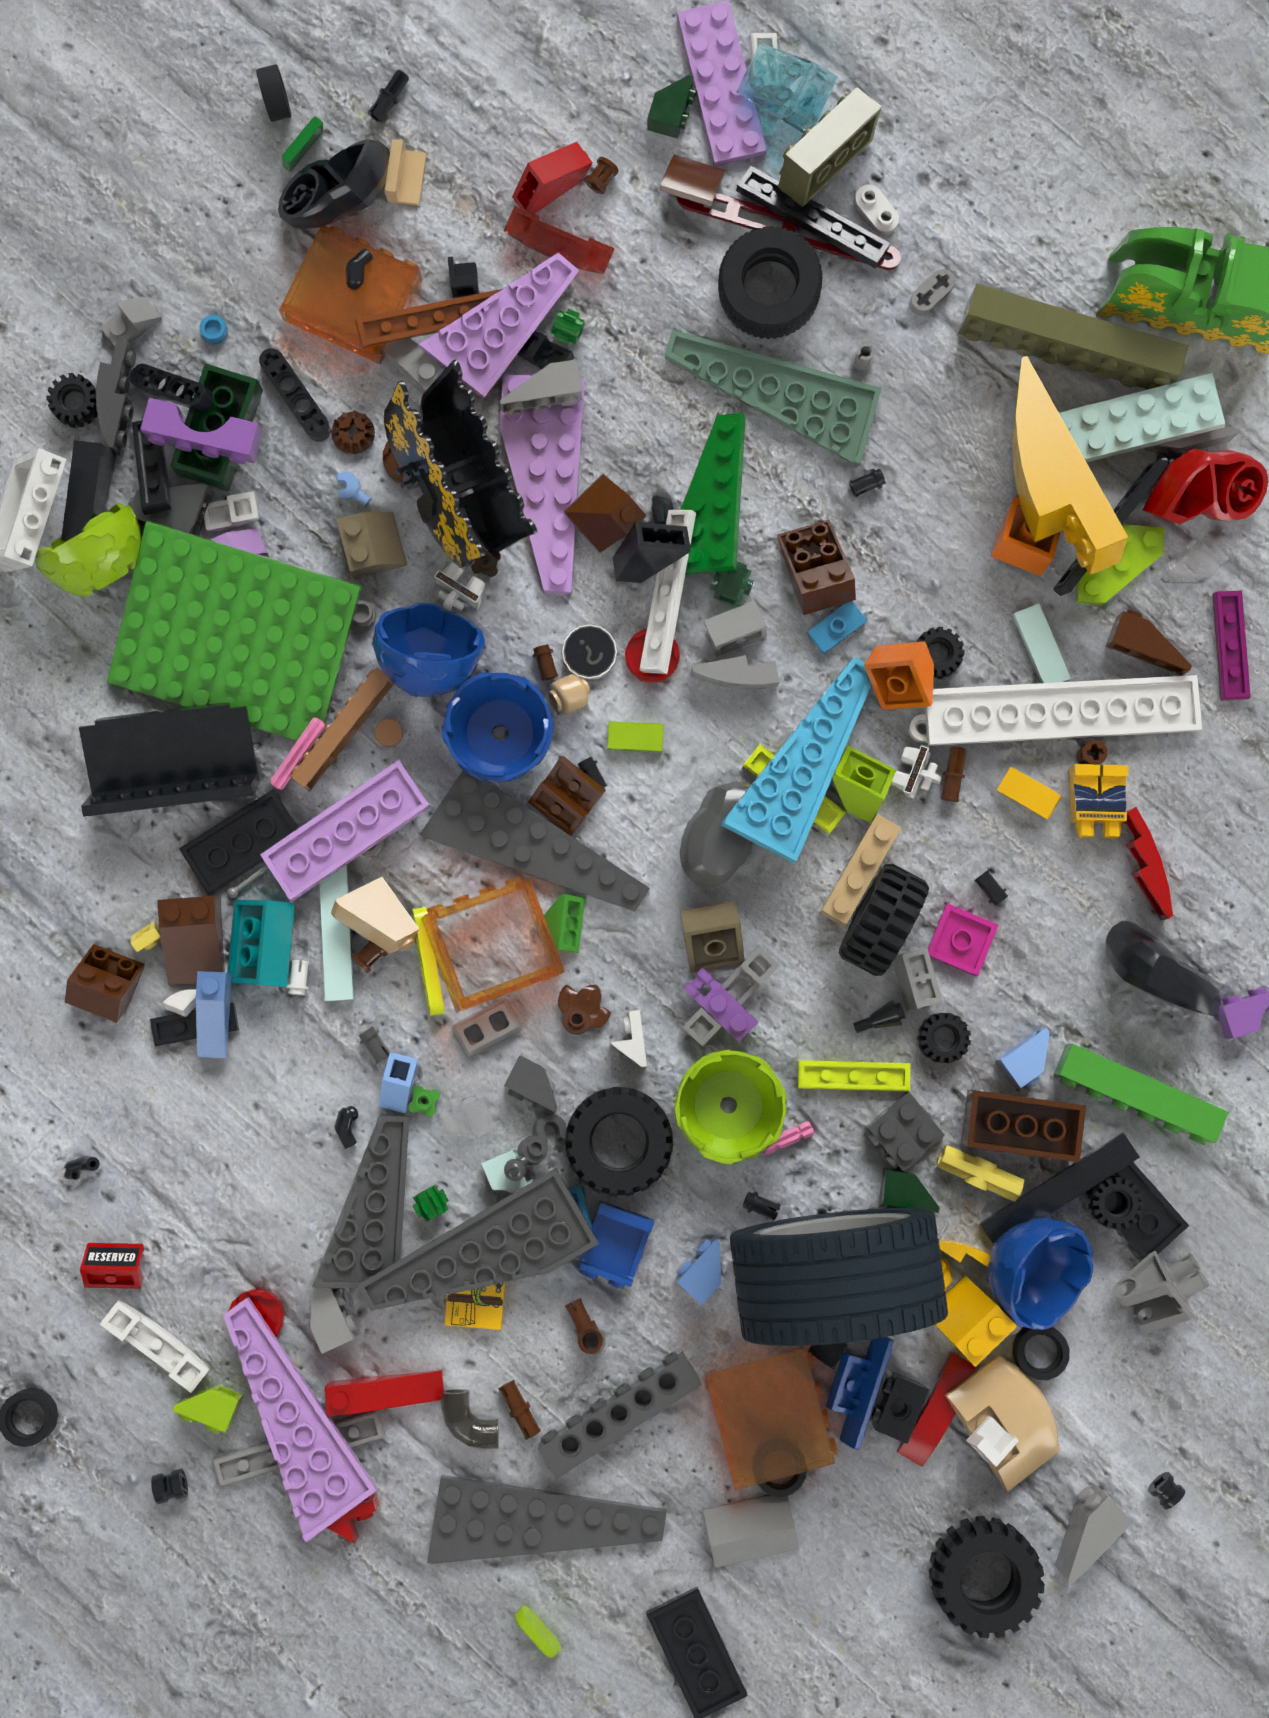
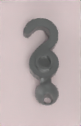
M550 1113L536 1120L532 1129L533 1135L528 1136L518 1145V1159H510L504 1166V1174L511 1181L521 1180L526 1173V1165H537L545 1159L548 1152L547 1138L544 1131L545 1125H551L555 1129L557 1141L565 1139L567 1126L560 1116Z

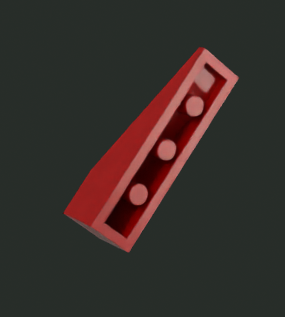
M442 1370L329 1381L324 1387L327 1416L356 1414L445 1399Z

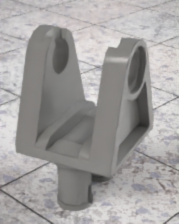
M1153 1251L1117 1282L1113 1288V1295L1122 1306H1131L1144 1302L1135 1310L1133 1317L1136 1327L1141 1332L1148 1333L1195 1318L1187 1298L1210 1285L1191 1253L1171 1265H1165L1156 1251ZM1134 1289L1130 1294L1124 1296L1128 1290ZM1152 1313L1150 1318L1142 1321L1146 1315Z

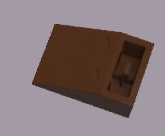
M830 520L777 534L794 593L803 615L856 600L855 578Z

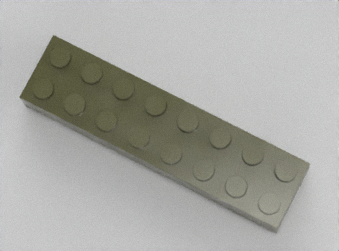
M976 283L967 302L958 334L964 335L970 341H985L994 348H1009L1015 350L1021 356H1036L1049 364L1060 363L1067 365L1069 369L1076 372L1087 371L1094 373L1100 379L1111 378L1120 381L1124 386H1138L1146 390L1175 383L1181 376L1189 345L978 283Z

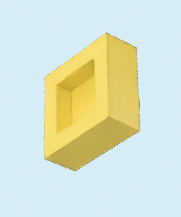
M153 921L131 936V945L136 952L143 948L149 950L160 941L158 939L160 938L158 924Z

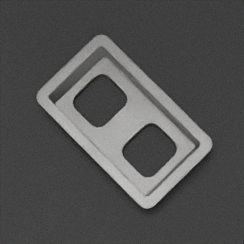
M507 998L491 1004L452 1026V1030L468 1058L508 1039L523 1029ZM498 1011H503L509 1021V1026L496 1032L489 1021V1017ZM473 1024H478L484 1034V1039L475 1045H471L464 1034V1030Z

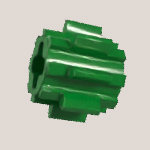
M569 308L567 312L560 310L557 313L551 329V334L557 337L556 341L567 346L569 342L576 344L579 341L585 325V320L579 317L580 313Z
M436 1185L413 1197L416 1203L413 1205V1208L418 1218L423 1216L425 1222L448 1210L446 1203L449 1200L444 1190L441 1189L439 1191Z

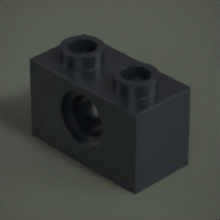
M893 1372L891 1378L887 1377L882 1386L881 1393L884 1396L880 1405L876 1404L872 1411L870 1420L873 1421L872 1426L874 1429L908 1444L929 1389L919 1382ZM896 1400H903L905 1404L903 1410L899 1413L891 1412L892 1403Z

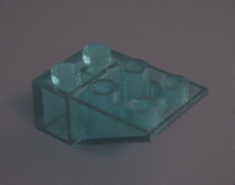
M760 43L736 92L804 134L809 127H813L816 124L838 76L813 61Z

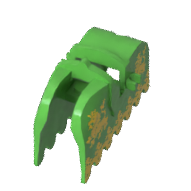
M1153 227L1131 230L1109 255L1108 260L1118 263L1125 260H1133L1135 265L1122 270L1114 289L1104 304L1097 310L1096 315L1102 317L1121 315L1123 320L1128 323L1148 321L1150 326L1155 329L1174 327L1176 332L1181 335L1200 333L1202 338L1207 341L1227 339L1229 341L1228 344L1233 347L1253 345L1257 352L1269 354V247L1244 243L1245 237H1232V234L1228 233L1224 237L1221 250L1210 248L1213 235L1198 228ZM1214 279V284L1219 286L1216 300L1206 309L1212 280Z

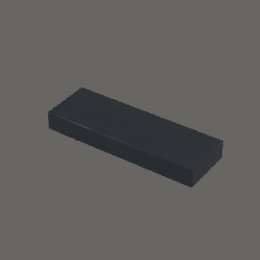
M230 1003L228 1032H233L240 1029L235 1003ZM196 1010L191 1011L187 1017L172 1014L150 1019L155 1047L197 1039Z

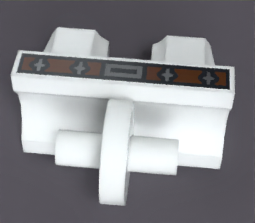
M453 562L443 572L438 570L434 576L437 579L436 584L450 593L448 594L441 590L438 594V597L445 601L442 608L448 611L453 606L460 611L464 608L465 604L459 601L458 598L478 610L482 604L481 596L485 589V583L473 576L467 586H463L458 581L464 574V570L460 569Z
M922 745L920 749L905 747L901 762L913 767L910 775L896 771L892 780V786L904 792L907 798L914 800L922 779L924 780L921 789L926 791L929 790L931 782L939 784L941 781V777L935 774L937 764L930 762L928 769L925 770L931 753L928 752V747Z

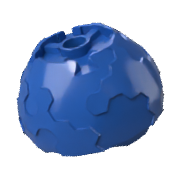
M417 603L410 607H400L383 613L375 625L373 635V649L382 672L398 688L414 697L442 696L457 690L458 686L469 679L476 670L481 655H483L485 638L480 628L455 612L444 610L438 605L431 603Z
M483 672L465 680L458 686L456 693L447 704L441 730L444 743L462 770L481 780L507 782L524 776L543 760L551 745L554 722L545 698L539 692L538 687L524 676ZM499 726H503L508 730L507 738L502 741L493 738V731Z
M1034 1218L1010 1228L994 1243L988 1260L990 1289L1002 1311L1019 1327L1022 1326L1034 1330L1051 1328L1076 1303L1082 1290L1090 1283L1094 1268L1092 1247L1086 1235L1082 1232V1229L1061 1220Z

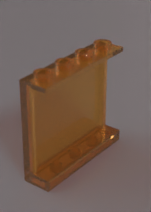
M324 226L319 228L279 312L284 321L381 365L385 357L383 349L386 343L361 348L355 319L403 309L416 282H422L421 272L418 269L419 267L412 261H401L394 258V255L385 249L380 248L377 250L370 247L368 242L359 237L353 239L346 236L341 229L335 226L330 228ZM367 249L371 252L373 260L364 267V283L358 290H351L346 284V265L361 250Z
M804 1347L734 1367L705 1372L735 1490L835 1464L833 1456L838 1455L834 1437L828 1438L826 1427L831 1426L827 1410H821L818 1398L823 1397L819 1380L813 1381L811 1370L816 1369L812 1353H806Z

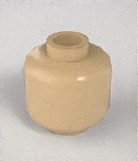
M570 674L553 682L547 695L552 708L556 712L560 711L567 715L585 707L588 703V694L591 691L585 679H580L578 676Z

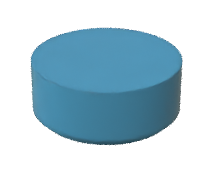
M209 315L201 321L199 330L206 342L220 344L227 338L228 327L220 316Z

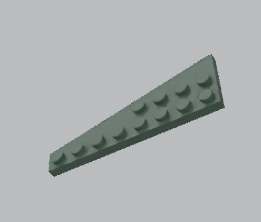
M672 329L665 353L666 360L851 464L860 466L882 388Z

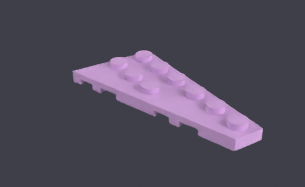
M557 253L451 324L439 330L430 338L418 344L417 347L445 369L456 359L462 369V383L483 399L579 270L561 254Z

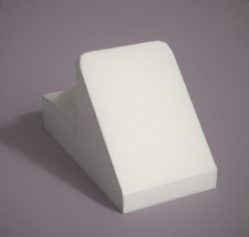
M640 1010L629 1011V1017L624 1018L626 1035L631 1034L632 1040L610 1043L638 1065L645 1067L647 1062Z

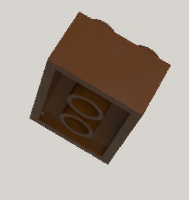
M202 896L157 900L159 931L168 985L197 983V971L225 972L221 898Z

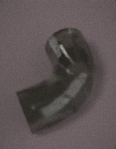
M450 1389L441 1391V1409L444 1423L454 1438L470 1447L499 1449V1419L483 1420L475 1417L470 1410L469 1390Z

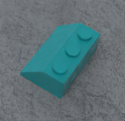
M234 900L227 972L232 974V983L287 987L289 958L292 948V926L295 919V903L273 900Z

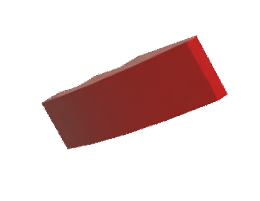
M1137 807L1126 811L1127 821L1124 822L1135 838L1125 845L1140 867L1131 874L1159 919L1166 920L1173 917V910L1164 866L1149 828Z

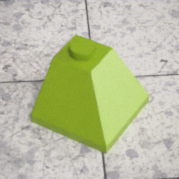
M847 745L832 777L845 810L855 817L871 823L885 800L896 770Z

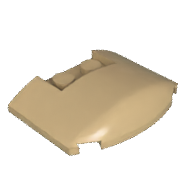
M995 1356L945 1395L970 1436L986 1417L990 1416L1006 1432L1014 1435L1019 1440L997 1467L987 1462L1007 1492L1060 1451L1056 1421L1045 1396L1030 1376L1026 1375L1019 1366L1005 1361L1004 1357Z

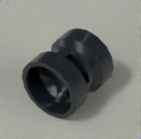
M182 1468L173 1470L169 1475L161 1473L152 1476V1493L157 1504L166 1503L170 1498L182 1499L188 1496V1482Z

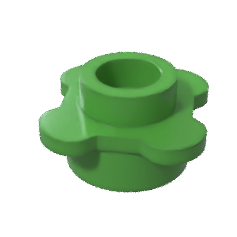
M422 1086L414 1087L412 1091L414 1097L409 1104V1110L412 1113H425L427 1117L433 1116L436 1113V1100L440 1098L439 1092L435 1089L431 1091L426 1090ZM423 1098L427 1100L426 1104L422 1103Z

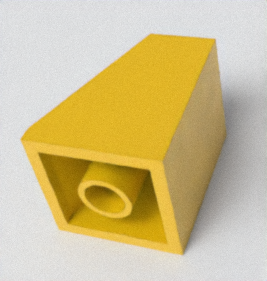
M966 1275L946 1292L948 1316L942 1322L935 1324L939 1331L975 1367L1017 1327L1002 1309Z

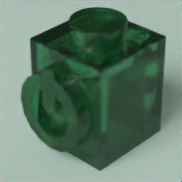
M737 561L736 570L715 572L710 589L715 591L714 599L739 607L743 595L749 596L754 582V580L749 579L752 570L747 569V565Z

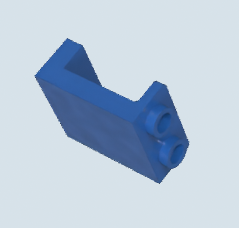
M601 1200L592 1224L593 1233L599 1244L581 1255L578 1263V1268L582 1269L581 1274L596 1280L598 1276L609 1279V1285L619 1289H624L625 1285L631 1287L648 1236L652 1231L654 1219Z

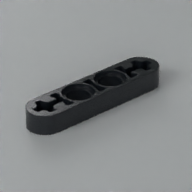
M274 348L264 350L259 357V363L268 379L307 435L316 442L326 440L331 433V427L321 409L282 353ZM271 357L276 360L281 370L278 374L272 365H268V359ZM292 378L295 380L294 387L288 391L281 389L280 383L283 379ZM305 399L310 402V407L306 412H298L295 409V405L299 400ZM312 416L319 425H322L323 431L321 433H318L316 430L313 431L314 427L309 420Z
M138 364L130 374L131 384L141 391L184 407L202 412L212 403V391L199 382L147 364ZM144 377H150L148 381L143 379ZM165 379V384L158 390L160 382ZM184 385L181 394L176 396L178 389ZM194 393H195L196 395H199V398H195V399H194V398H193Z

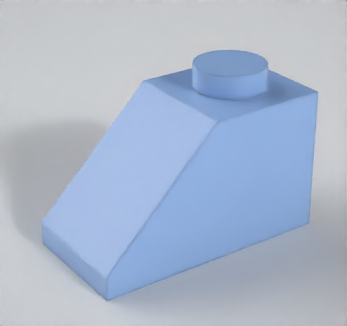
M1047 1028L1038 1029L996 1059L1015 1088H1022L1024 1086L1025 1089H1028L1040 1080L1037 1076L1044 1072L1050 1034Z

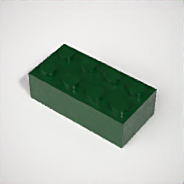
M205 363L199 383L212 391L213 400L211 405L202 412L189 408L185 425L194 431L211 432L222 427L230 417L253 422L263 393L258 379ZM194 394L193 398H199V395ZM177 448L170 467L177 476L226 491L230 490L238 463L230 461L229 457L219 455L218 458H212L202 454L200 450L192 449L191 452H187Z

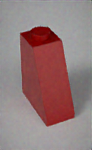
M578 142L527 163L512 198L527 218L531 217L583 181L593 162Z

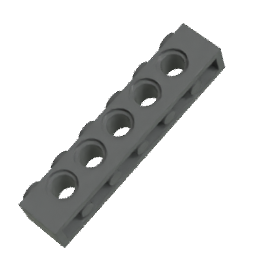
M676 1351L671 1352L661 1360L662 1365L654 1370L652 1367L643 1370L637 1375V1381L631 1385L628 1382L623 1383L613 1391L615 1395L606 1401L604 1398L598 1399L589 1406L590 1411L583 1416L577 1413L565 1422L566 1427L558 1432L552 1429L540 1438L542 1442L539 1443L538 1450L555 1478L558 1479L702 1385L701 1379L684 1352L682 1351L679 1354ZM662 1375H672L675 1378L674 1384L667 1388L661 1386L659 1379ZM639 1390H647L651 1394V1398L645 1403H640L635 1399V1394ZM620 1405L627 1410V1413L623 1418H615L611 1414V1409ZM597 1421L602 1425L603 1429L597 1434H592L586 1427L590 1422ZM567 1437H574L578 1441V1446L572 1450L566 1449L562 1441Z

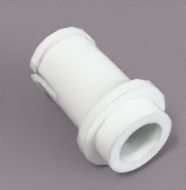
M291 960L290 983L286 987L289 989L288 994L305 996L306 990H309L306 984L310 962L302 960L301 971L298 972L299 960Z

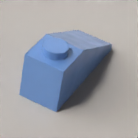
M197 971V1057L227 1058L232 974Z

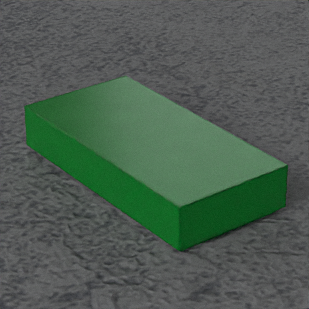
M316 116L310 120L282 155V166L289 172L292 171L323 133V122Z

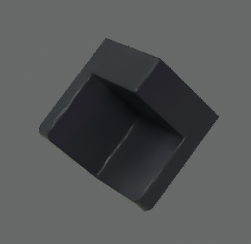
M453 256L448 257L453 298L480 294L476 263L454 264Z

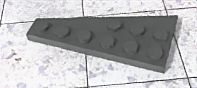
M379 1115L313 1283L314 1288H358L357 1285L401 1259L409 1116Z

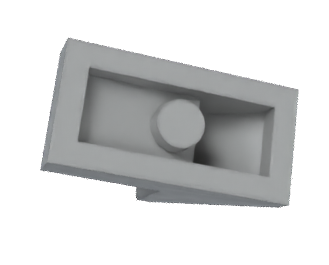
M139 297L118 302L117 305L121 311L100 328L115 346L117 338L131 343L162 318L145 297Z

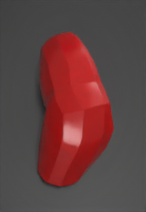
M1192 449L1173 460L1162 472L1151 490L1142 511L1178 525L1201 514L1210 520L1230 521L1246 519L1258 509L1266 495L1269 481L1267 470L1262 463L1244 453L1232 450L1210 452Z

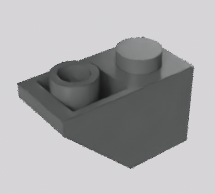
M520 1055L504 1085L509 1088L507 1094L521 1101L524 1097L534 1101L532 1107L546 1114L549 1110L554 1112L557 1108V1103L546 1068Z

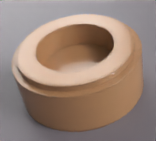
M390 718L383 719L376 725L375 737L381 745L394 747L401 742L403 729L396 720Z

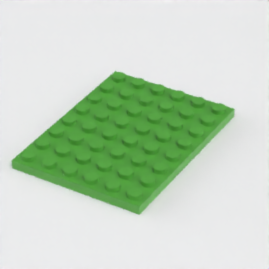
M146 521L137 566L134 569L107 683L185 707L218 703H230V708L247 706L250 727L297 741L312 718L316 717L326 724L362 586Z

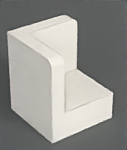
M987 1416L966 1441L985 1461L997 1467L1019 1440L1014 1435L1006 1432L994 1418Z

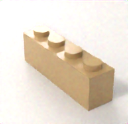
M879 814L875 815L821 907L820 914L841 926L848 923L900 832V826Z

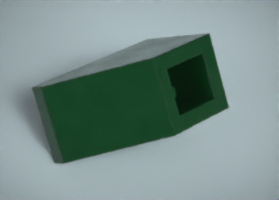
M688 75L655 92L647 118L648 131L678 139L680 130H685L688 123L689 113H686L688 104L693 105L697 89L693 88V76Z
M883 1168L879 1197L881 1204L886 1205V1208H923L939 1213L940 1207L915 1174Z

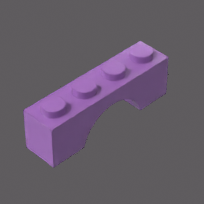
M153 398L148 399L140 429L151 443L157 445H164L165 442L175 444L177 449L187 452L196 449L212 458H218L219 455L229 457L230 461L238 464H245L246 461L255 463L263 433L258 423L230 417L217 430L211 432L194 431L185 425L183 414L177 404Z
M1261 986L1248 990L1249 996L1240 999L1238 994L1221 999L1223 1004L1220 1006L1217 1017L1225 1039H1234L1260 1030L1263 1013L1269 1007V989L1265 990V987Z

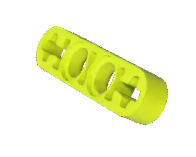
M426 907L412 909V919L419 928L416 944L429 1016L444 1014V1003L428 911Z

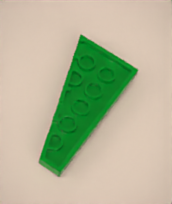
M742 412L716 416L680 509L696 512L690 544L691 551L689 552L685 575L730 571L737 568L746 417Z

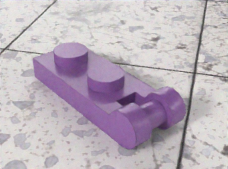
M702 967L697 972L698 976L691 983L688 981L683 988L736 1041L740 1042L758 1024V1021ZM707 983L712 990L704 996L699 990Z

